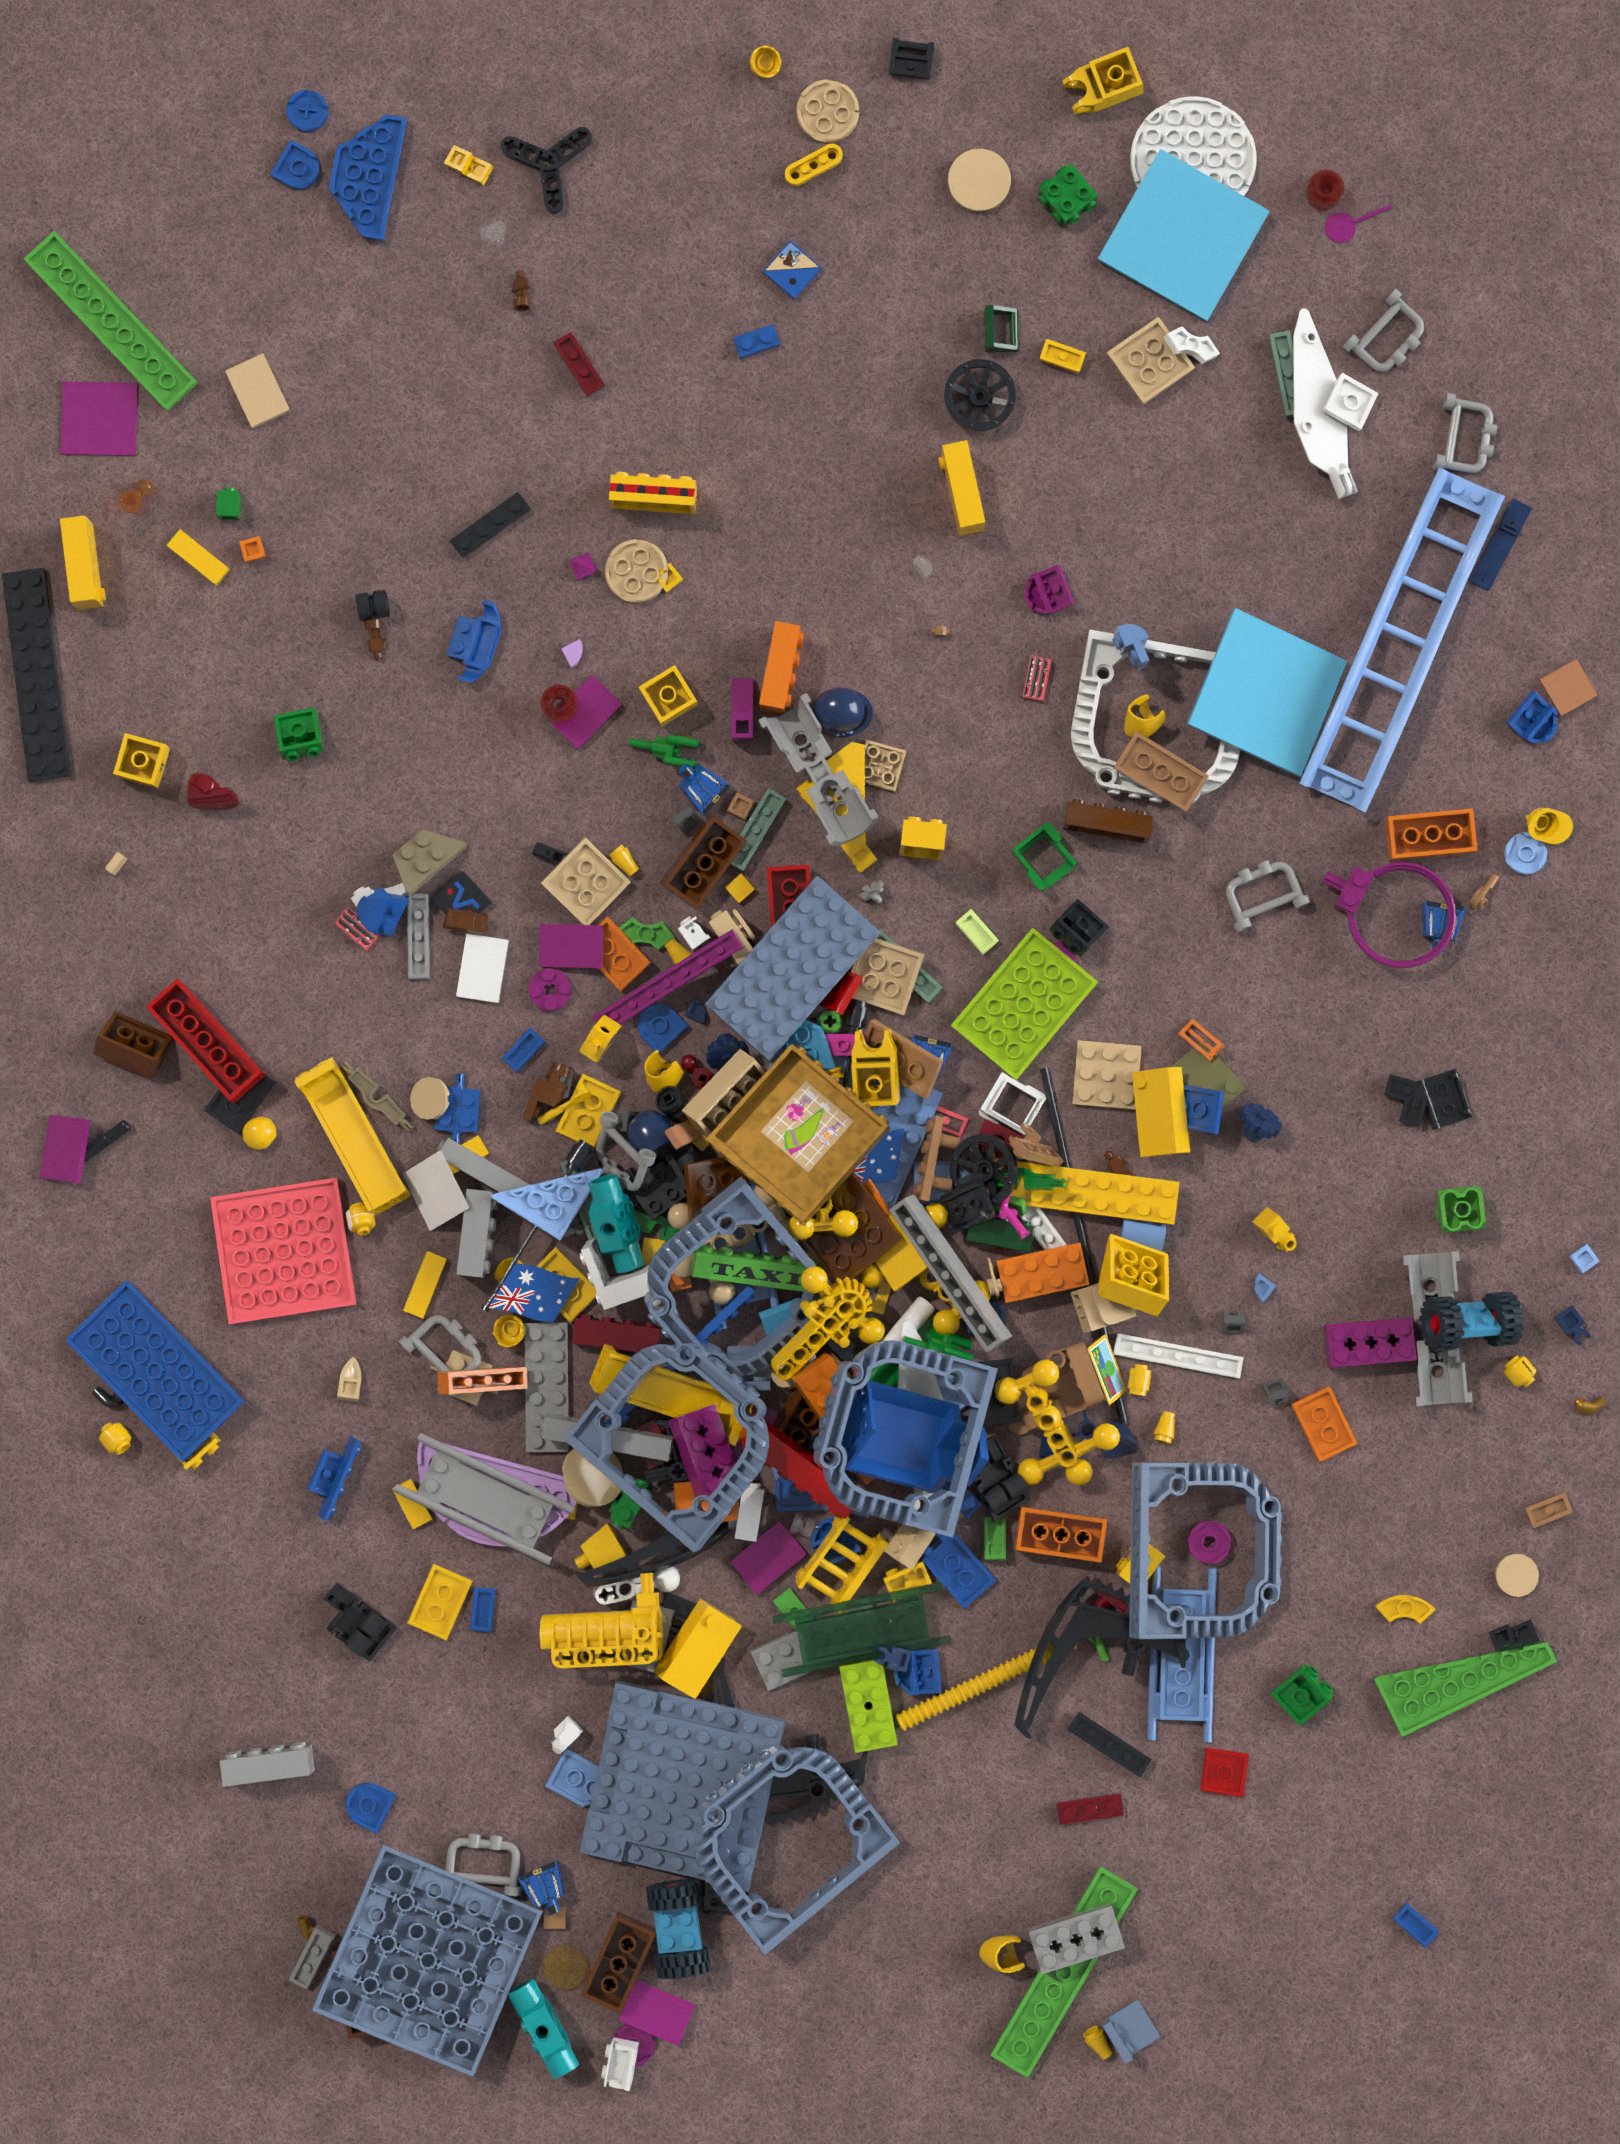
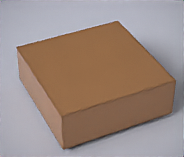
M736 792L727 812L746 821L755 801Z
M544 1906V1929L566 1928V1906H559L561 1911L550 1916Z

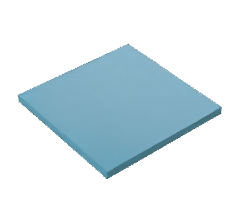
M1160 149L1097 260L1207 322L1270 211Z
M1235 608L1231 613L1186 725L1288 773L1301 777L1347 661Z

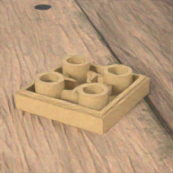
M865 740V784L895 792L906 751Z

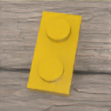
M1046 339L1039 361L1079 374L1086 352Z

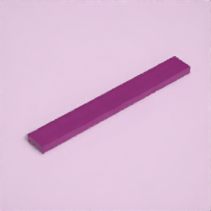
M731 929L592 1016V1019L596 1024L603 1015H606L621 1025L743 949L744 946L734 929ZM602 1027V1031L609 1032L606 1028Z

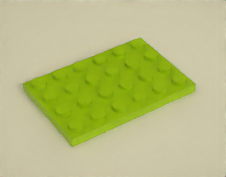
M1032 928L952 1023L951 1027L1017 1080L1098 981Z

